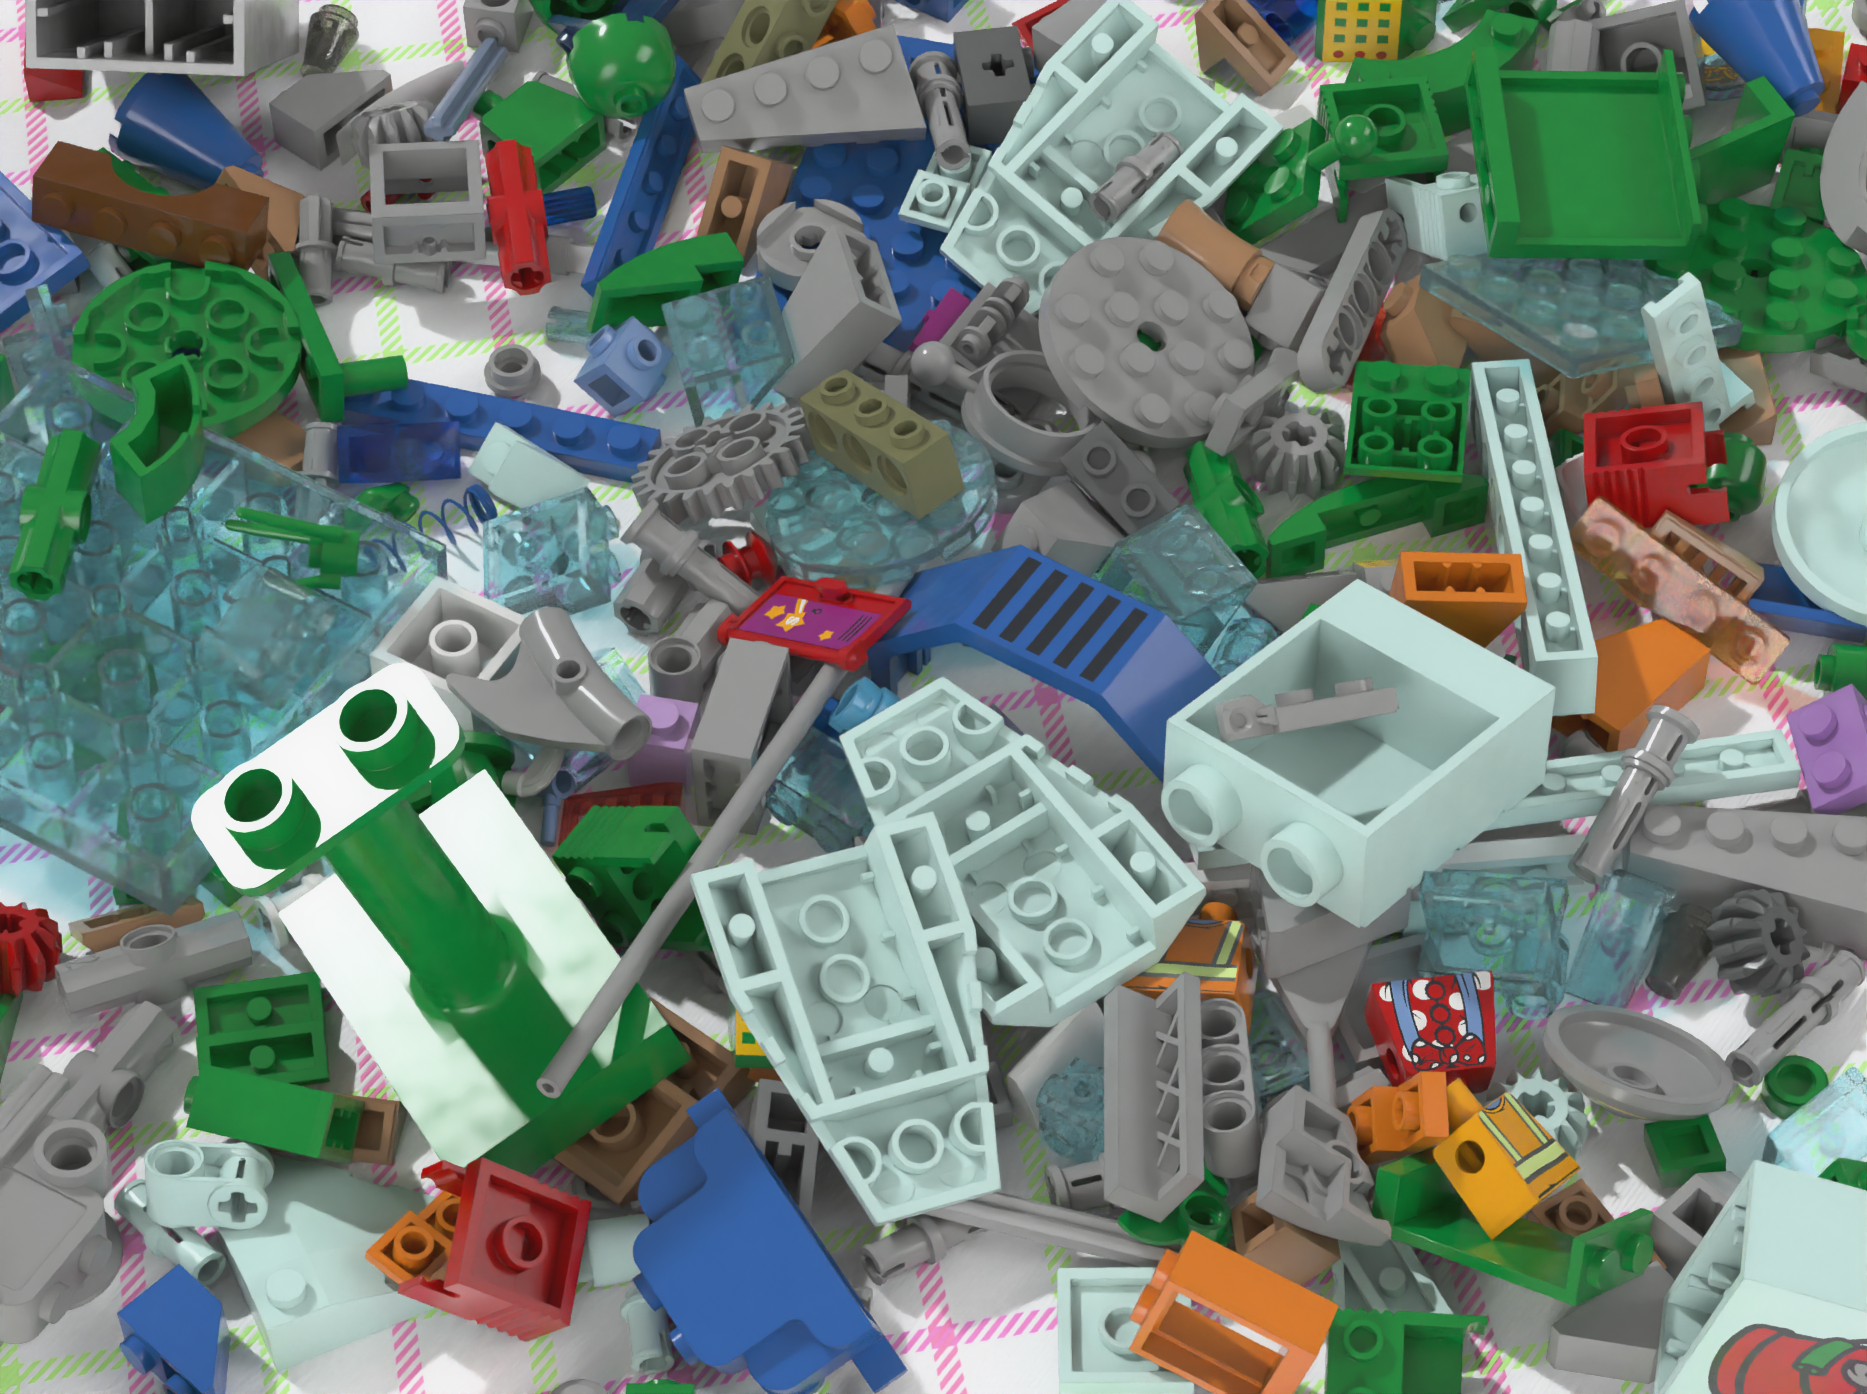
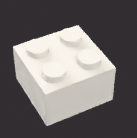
M436 575L369 654L371 674L373 676L392 664L407 663L415 665L422 671L463 731L487 733L492 727L475 716L449 690L446 676L449 673L456 672L488 681L498 680L506 676L516 662L521 643L519 627L526 617Z

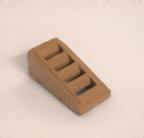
M1667 509L1631 555L1632 561L1728 626L1764 581L1763 567ZM1672 531L1680 539L1665 559L1661 560L1653 554ZM1692 545L1699 551L1682 572L1674 566L1689 546ZM1710 557L1717 562V565L1701 583L1694 579V577ZM1729 570L1736 576L1725 591L1720 594L1713 589Z

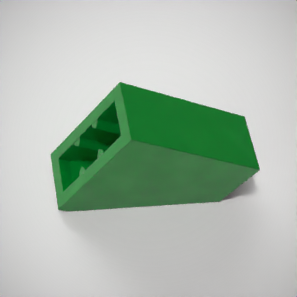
M202 1064L199 1076H193L188 1083L183 1109L186 1114H189L187 1128L350 1165L365 1101Z

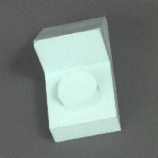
M497 422L493 425L467 471L489 485L488 490L494 495L561 530L590 482V479L509 427Z

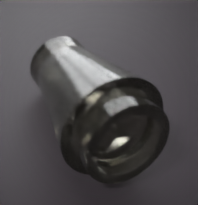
M325 4L319 8L318 12L310 16L304 60L300 68L302 77L308 74L334 73L359 39L360 34L357 29L359 22L351 11L339 5Z
M1685 903L1681 904L1676 912H1671L1666 916L1651 970L1645 978L1647 987L1655 994L1669 1000L1678 999L1688 983L1712 959L1708 954L1713 950V942L1705 929L1714 924L1712 912L1701 906Z

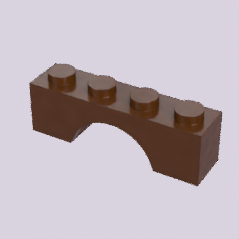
M57 141L33 175L32 222L205 268V261L233 265L249 271L266 244L269 197L218 183L205 190L188 195L166 196L147 193L128 185L117 176L111 164L110 154L62 141Z

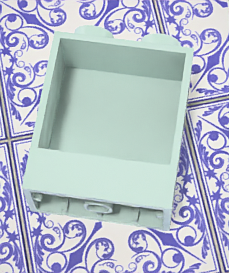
M1356 579L1167 720L1164 781L1161 793L1162 811H1164L1168 822L1177 834L1192 845L1204 848L1217 843L1261 869L1272 889L1287 902L1299 907H1309L1318 903L1356 927L1360 928L1362 926L1365 928L1406 895L1408 888L1413 889L1449 860L1453 856L1454 850L1460 851L1498 820L1501 812L1504 814L1544 782L1556 687L1367 583ZM1372 677L1374 689L1396 687L1399 709H1396L1397 712L1231 742H1222L1220 740L1215 705L1243 695L1251 694L1264 705L1277 707L1275 694L1312 688L1314 700L1336 696L1334 684Z

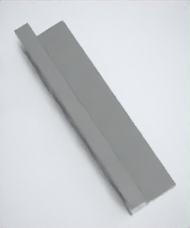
M1183 972L1156 1000L1119 984L1104 998V1200L1161 1223L1204 1181L1200 978L1187 972ZM1180 1164V1170L1176 1173L1177 1168Z

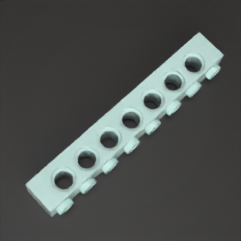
M1529 359L1472 362L1470 420L1482 476H1485L1489 483L1487 501L1498 553L1521 554L1527 606L1526 610L1513 621L1523 669L1556 687L1552 716L1595 713L1598 655Z

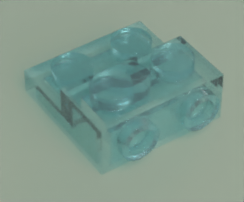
M588 486L483 522L484 598L521 615L548 606L562 608L570 616L611 602V585L621 581L618 561L614 553L609 549V541L619 537V527L612 509L608 505L602 506Z

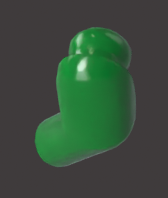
M400 482L368 488L333 522V525L344 526V529H358L361 535L378 516L390 513L395 521L406 523L417 513L420 508V502L409 493L411 488Z

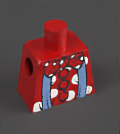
M1492 970L1371 984L1364 1008V1016L1392 1087H1399L1420 1071L1446 1072V1087L1457 1078H1460L1472 1094L1488 1090L1496 1068L1494 978Z

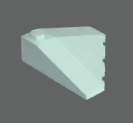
M258 1145L266 1149L272 1156L275 1165L272 1181L264 1189L269 1201L266 1218L259 1225L251 1229L212 1228L277 1373L436 1309L430 1305L398 1294L399 1284L365 1259L366 1251L409 1210L418 1215L436 1197L393 1184L384 1187L354 1178L353 1172L306 1159L303 1163L270 1153V1148ZM244 1160L239 1162L238 1174L241 1179L243 1178L245 1168ZM240 1194L239 1212L244 1210V1194Z

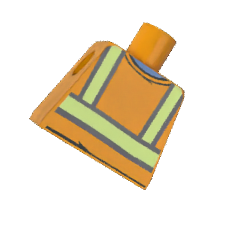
M1457 1078L1447 1086L1449 1128L1453 1133L1449 1135L1448 1139L1442 1141L1432 1150L1433 1158L1483 1230L1493 1240L1582 1168L1513 1095L1505 1092L1486 1107H1483L1460 1078Z

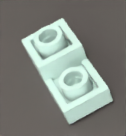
M969 145L971 153H968L970 155L969 162L958 170H947L938 164L935 157L936 151H934L926 171L918 169L898 213L899 220L949 233L974 188H977L984 176L988 163L992 158V152Z

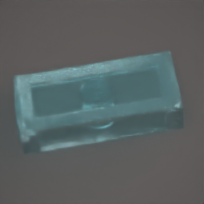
M1850 1067L1768 1134L1761 1161L1816 1177L1838 1157L1861 1161L1867 1156L1866 1077L1856 1067Z

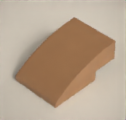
M650 996L649 999L691 1057V1060L552 1158L621 1208L638 1198L640 1180L650 1166L696 1134L698 1128L686 1112L688 1108L719 1088L734 1109L756 1083V1081L747 1078L750 1068L735 1067L730 1050Z

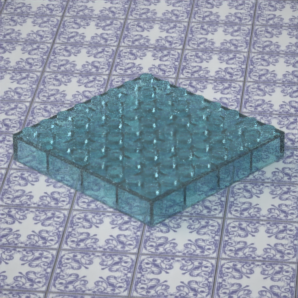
M55 355L0 412V828L172 917L216 865L215 860L194 830L191 821L192 810L197 800L206 791L221 782L232 770L251 761L335 703L350 688L372 677L369 654L436 575L448 580L446 544L204 426L205 454L196 481L182 500L170 511L146 525L115 486L109 439L129 425L136 414L133 392ZM63 429L84 431L89 438L100 443L102 453L91 492L92 517L89 534L84 544H76L71 567L68 571L62 593L54 594L48 601L28 599L24 593L11 587L9 579L10 567L21 534L19 518L23 493L28 484L36 485L50 437L61 434ZM239 507H247L321 525L344 526V529L360 530L357 578L341 577V590L315 589L274 598L249 600L247 592L250 589L320 575V569H308V544L229 531L225 528V522L229 519L248 522L249 520L240 519L236 515V510Z

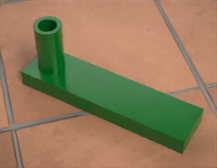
M290 251L267 254L268 282L277 288L287 299L299 323V335L302 344L300 374L321 422L329 423L344 420V397L407 389L408 372L402 355L339 363Z

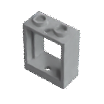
M479 140L369 144L374 264L486 259ZM432 178V180H431L430 182H422V181L420 180V179ZM468 191L469 201L386 205L385 198L387 194ZM426 237H433L435 242L428 244L423 240Z
M730 637L690 748L698 825L707 827L714 825L793 710L789 648L772 645L764 641L753 642ZM774 782L739 833L757 835Z

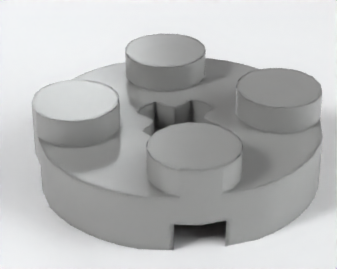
M814 199V207L796 209L795 201L783 204L767 214L757 229V268L762 275L766 276L774 284L794 291L817 250L804 249L801 245L813 246L816 243H820L827 230L834 223L866 237L864 225L860 217L853 210L835 201Z

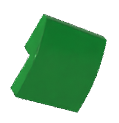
M316 971L193 988L197 1037L195 1038L199 1073L201 1065L206 1064L299 1086L330 1082L322 982Z

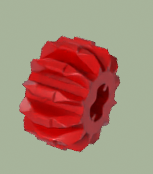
M0 902V994L11 993L18 998L20 992L24 990L42 991L44 982H50L55 979V965L61 964L60 953L63 952V945L58 922L49 918L47 909L36 908L29 910L26 902H21L16 906H5Z

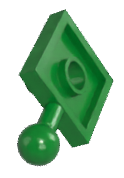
M1349 115L1338 123L1334 137L1326 142V129L1312 117L1293 129L1283 130L1227 189L1223 213V224L1239 238L1253 245L1318 206L1322 170L1345 156L1352 159H1361L1370 155L1376 148L1379 140V132L1375 123L1365 115Z

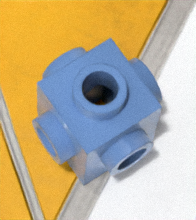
M632 316L614 328L607 324L594 334L586 346V350L590 355L573 382L615 418L639 403L650 400L661 389L667 378L662 372L674 352L662 343L650 328L641 324Z

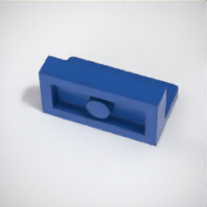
M1755 562L1764 568V581L1748 600L1744 624L1864 643L1867 634L1866 626L1843 618L1835 612L1820 608L1800 591L1782 566Z

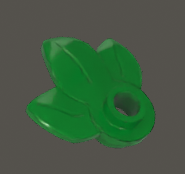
M1205 1162L1204 1181L1161 1223L1130 1210L1124 1212L1117 1222L1131 1237L1157 1246L1173 1244L1183 1246L1192 1230L1224 1247L1231 1242L1233 1237L1231 1209L1225 1200L1228 1190L1227 1184L1222 1177L1210 1172ZM1180 1164L1177 1168L1176 1173L1180 1170Z

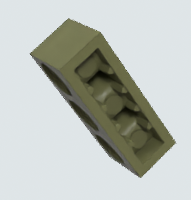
M745 0L700 83L811 50L838 0Z
M843 369L839 373L827 377L819 386L799 398L816 454L917 519H921L965 489L950 434L848 370Z

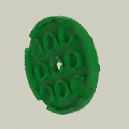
M1725 198L1718 204L1706 205L1708 212L1707 231L1704 237L1697 238L1690 260L1643 259L1641 268L1642 283L1652 302L1658 303L1679 286L1677 280L1687 272L1691 273L1701 282L1715 343L1750 352L1757 349L1760 353L1802 352L1815 349L1818 339L1832 334L1842 338L1846 335L1848 309L1857 300L1865 299L1867 296V271L1860 255L1853 248L1845 245L1833 231L1808 219L1806 214L1800 209L1790 206H1783L1772 210L1769 209V206L1748 204L1746 201L1738 198ZM1752 270H1757L1758 278L1750 276Z
M205 261V268L172 269L171 262L161 263L137 270L118 279L96 295L86 306L72 334L74 342L71 360L73 375L77 389L86 405L105 423L122 431L129 425L136 414L131 377L173 358L172 354L181 347L187 349L198 348L200 349L199 358L196 354L185 357L190 362L199 385L205 442L221 438H231L241 434L244 430L269 416L281 405L293 389L302 364L300 327L292 306L281 292L268 281L252 272L233 265Z

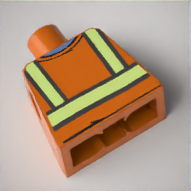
M1210 902L1203 906L1198 919H1189L1157 964L1127 981L1122 986L1156 1000L1183 972H1187L1200 978L1201 1002L1213 998H1226L1235 1001L1243 1008L1249 1036L1258 972L1254 949L1247 926L1238 921V916L1234 909L1221 902Z

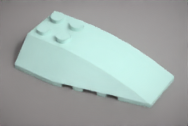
M1107 0L1044 65L1037 78L1036 85L1026 102L1024 101L1013 120L1012 127L1000 148L996 149L988 163L984 176L977 188H974L940 247L939 253L981 289L988 282L997 288L1001 281L1006 278L1016 276L1023 278L1030 288V298L1024 309L1032 316H1035L1039 313L1044 291L1050 285L1056 272L1076 251L1095 241L1113 237H1137L1152 241L1156 240L1167 219L1186 199H1191L1202 210H1206L1283 131V126L1245 94L1241 93L1230 104L1156 43L1159 23L1133 1ZM1159 132H1163V135L1168 132L1175 136L1181 143L1184 153L1141 198L1132 202L1113 223H1110L1109 220L1106 222L1100 220L1089 207L1088 198L1116 173V165L1126 156L1137 155Z
M943 676L839 736L840 744L875 826L934 811L976 928L978 951L975 954L977 980L981 981L983 1009L981 1011L993 1025L1054 1027L1060 1021L1108 994L1117 984L1123 985L1157 964L1206 896L1205 886L1133 804L1118 794L1111 797L1093 784V777L1075 765H1071L1069 768L1046 753L1044 744L1028 733L1021 736L1004 725V719L1001 715Z
M934 811L874 826L863 845L757 872L753 858L691 874L689 880L731 1002L874 1226H881L998 1192L1001 1189L993 1103L989 1102L987 1073L989 1071L987 1045H984L981 1021L983 999L981 981L977 980L975 954L978 951L976 928Z

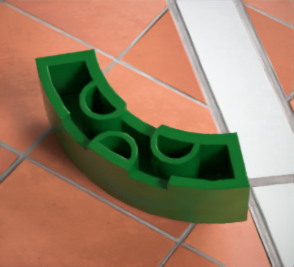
M1487 9L1479 24L1467 36L1441 51L1402 60H1374L1355 57L1344 83L1428 75V84L1431 86L1432 99L1435 101L1434 106L1437 108L1436 114L1439 115L1444 137L1454 135L1471 128L1465 79L1474 46L1496 47L1499 70H1533L1539 20Z

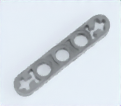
M1391 208L1363 215L1359 219L1299 347L1297 358L1300 375L1306 386L1314 393L1342 386L1348 381L1407 248L1405 227L1397 212Z

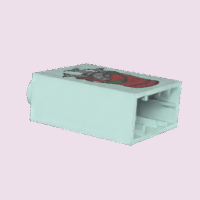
M1754 1160L1664 1296L1654 1394H1867V1191Z

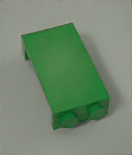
M1765 76L1745 84L1729 133L1689 149L1691 159H1698L1700 164V184L1697 191L1698 203H1705L1706 205L1718 204L1725 198H1738L1772 182L1795 113Z
M1437 1145L1377 1169L1371 1213L1376 1219L1389 1221L1392 1229L1391 1239L1573 1306H1577L1643 1275L1653 1255L1654 1241L1650 1236L1653 1211L1644 1208L1637 1209L1576 1237L1521 1217L1491 1240L1433 1158L1432 1150Z

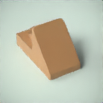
M1206 0L1194 14L1201 71L1205 72L1225 58L1260 97L1270 91L1299 58L1246 0Z

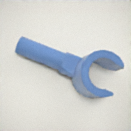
M559 770L551 783L535 795V797L543 798L540 844L545 847L555 846L558 810L560 809L561 799L569 798L575 789V779L568 771Z

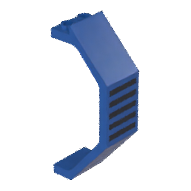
M1021 544L916 572L899 597L909 599L912 603L911 609L866 652L869 657L868 669L871 671V681L880 689L886 687L898 696L897 683L908 671L917 676L923 671V665L927 666L931 661L930 648L952 643L970 646L1094 708L1162 784L1164 781L1167 720L1222 680L1219 674L1167 614Z

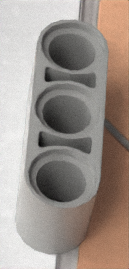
M1213 998L1201 1002L1204 1162L1207 1169L1214 1175L1222 1178H1239L1256 1170L1260 1164L1262 1142L1252 1055L1243 1008L1235 1001L1226 998Z

